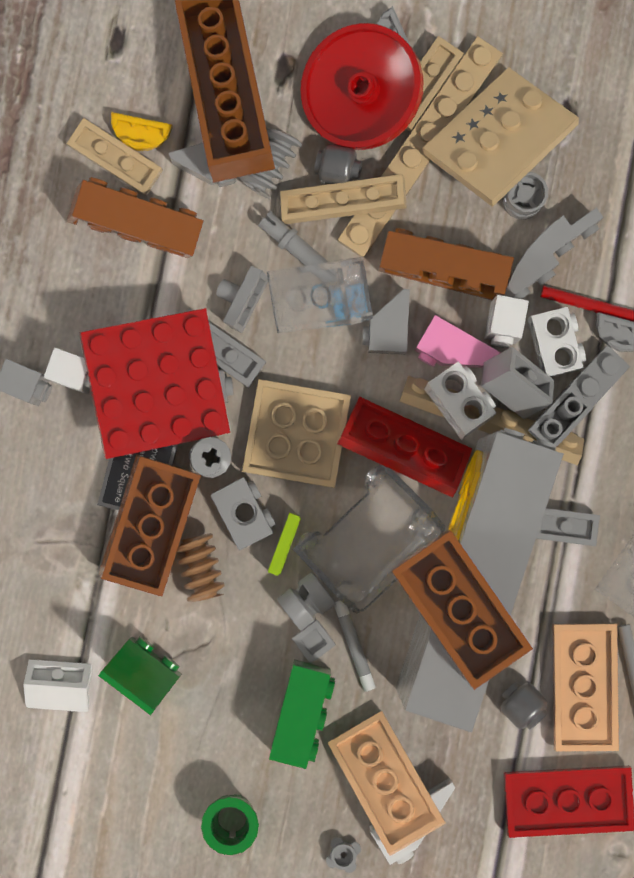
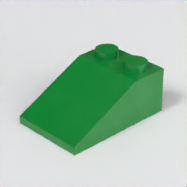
M139 636L136 640L134 637H131L98 676L151 716L182 675L178 671L180 666L168 656L164 655L163 658H160L152 652L155 647L144 638Z

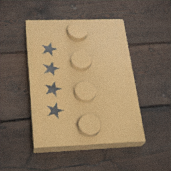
M508 67L423 147V153L493 207L579 125V117Z

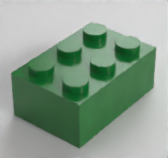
M294 659L269 760L307 769L308 761L315 762L319 747V739L315 738L316 730L323 731L327 716V708H323V703L325 699L331 700L335 686V678L330 677V668Z

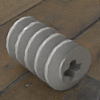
M268 128L267 132L275 169L239 178L252 191L271 199L265 191L266 188L277 189V186L272 182V178L283 179V175L279 172L278 168L289 169L290 165L284 158L285 156L295 158L296 154L291 150V146L302 147V143L279 129Z
M208 437L200 439L190 449V465L197 473L204 477L213 478L220 476L226 472L230 465V449L225 442L218 438ZM213 448L214 455L218 459L216 463L210 462L209 466H206V460L202 458V453L209 452Z

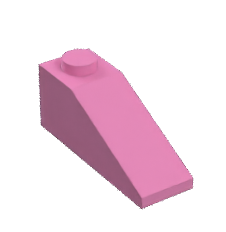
M436 315L414 350L420 353L418 359L432 367L436 363L441 366H452L459 361L462 367L483 368L484 362L501 353Z

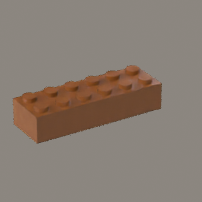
M175 0L207 164L213 183L274 170V160L240 1Z

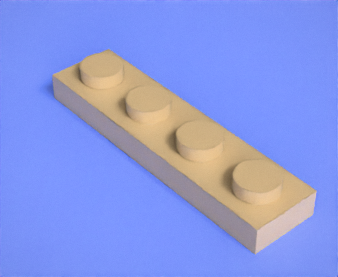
M403 174L280 191L281 216L284 224L407 208L405 178Z

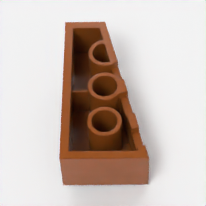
M89 177V181L82 180L77 186L66 222L77 225L79 219L88 222L87 226L91 227V230L111 233L113 230L118 232L117 236L124 240L141 243L143 240L147 242V246L184 258L193 256L204 220L196 218V212L185 208H179V211L167 208L168 203L156 198H149V202L137 198L138 193L121 187L119 191L107 188V182L93 177Z
M396 228L395 232L388 231L379 272L491 301L497 295H505L514 257L477 250L463 244L444 243V240L432 236H426V238L413 236V232L405 229Z

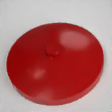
M359 23L343 27L327 36L315 48L305 65L301 80V101L305 115L312 127L322 137L335 145L355 150H367L382 146L399 136L415 117L423 95L424 80L422 67L413 48L395 31L371 23Z

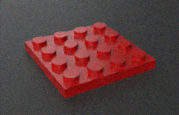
M206 308L79 332L105 459L231 433Z

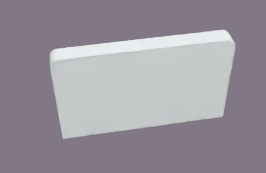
M29 659L23 684L26 707L88 712V690L92 665L87 663Z

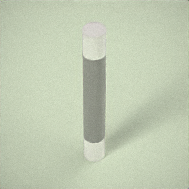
M345 599L335 602L336 605L334 607L363 690L367 692L375 689L376 686Z

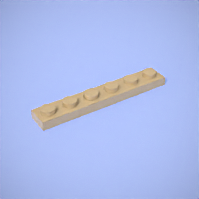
M408 375L399 402L444 417L424 390L428 381ZM447 389L451 393H458L453 389ZM473 405L464 407L465 415L468 418H479L480 413L477 407ZM498 407L493 408L496 412L494 417L477 429L493 434L501 429L508 428L523 433L524 441H537L528 431L534 424V420L523 419L514 411L503 410ZM570 432L556 447L555 451L564 454L563 461L578 465L582 457L584 438Z

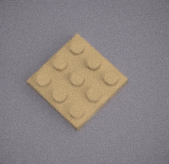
M258 379L242 472L335 488L342 446L337 443L346 426L351 395Z

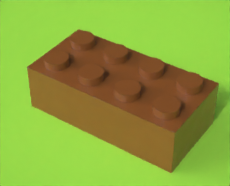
M136 454L98 573L101 579L157 596H163L201 477L200 474Z
M451 530L445 531L390 569L474 690L533 650Z

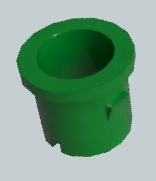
M235 794L222 796L210 804L202 817L201 824L203 838L211 849L224 855L243 853L251 847L257 837L259 827L257 813L251 803L241 795ZM223 808H237L246 816L244 826L236 831V837L234 838L230 837V831L223 829L219 824L218 816Z

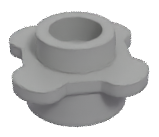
M341 837L333 838L331 841V853L326 858L327 865L330 868L336 867L345 870L347 873L353 872L356 869V856L361 852L360 844L357 842H345ZM345 852L347 855L343 858L340 854Z

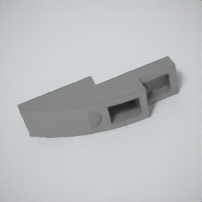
M597 207L572 225L569 224L564 215L550 225L521 257L508 280L504 296L522 299L531 293L528 287L538 281L542 285L554 277L556 274L553 269L559 265V262L553 254L556 253L558 257H561L574 247L571 243L579 236H582L585 240L600 229L597 224L604 217Z
M607 345L558 395L553 404L548 406L528 431L536 439L548 441L558 446L630 366Z

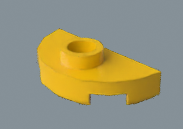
M111 112V125L116 137L136 151H150L161 146L169 138L173 129L172 124Z

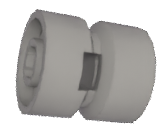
M529 172L503 197V205L507 213L516 219L523 220L535 216L548 198L546 182L536 173Z
M313 572L298 582V589L290 588L277 598L287 615L301 631L315 621L316 613L323 615L336 605L333 598Z

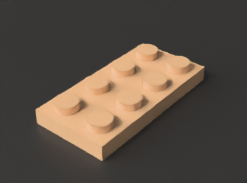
M552 624L554 750L556 752L619 751L617 624Z
M382 711L328 742L329 747L390 856L446 824Z

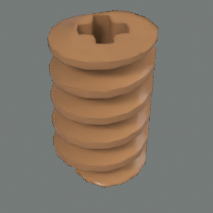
M212 533L180 540L183 541V544L178 547L177 553H185L186 556L180 559L178 564L189 567L181 573V576L191 578L192 580L184 585V589L194 590L195 592L187 598L188 602H197L224 595L217 593V591L225 586L224 582L214 581L222 572L221 570L211 569L219 560L218 558L208 556L216 550V547L214 545H206L205 543L213 538Z

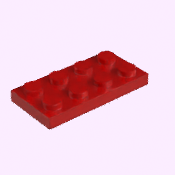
M360 396L337 443L452 498L458 489L473 450L464 444Z
M629 765L504 772L507 836L509 838L634 831L632 768Z

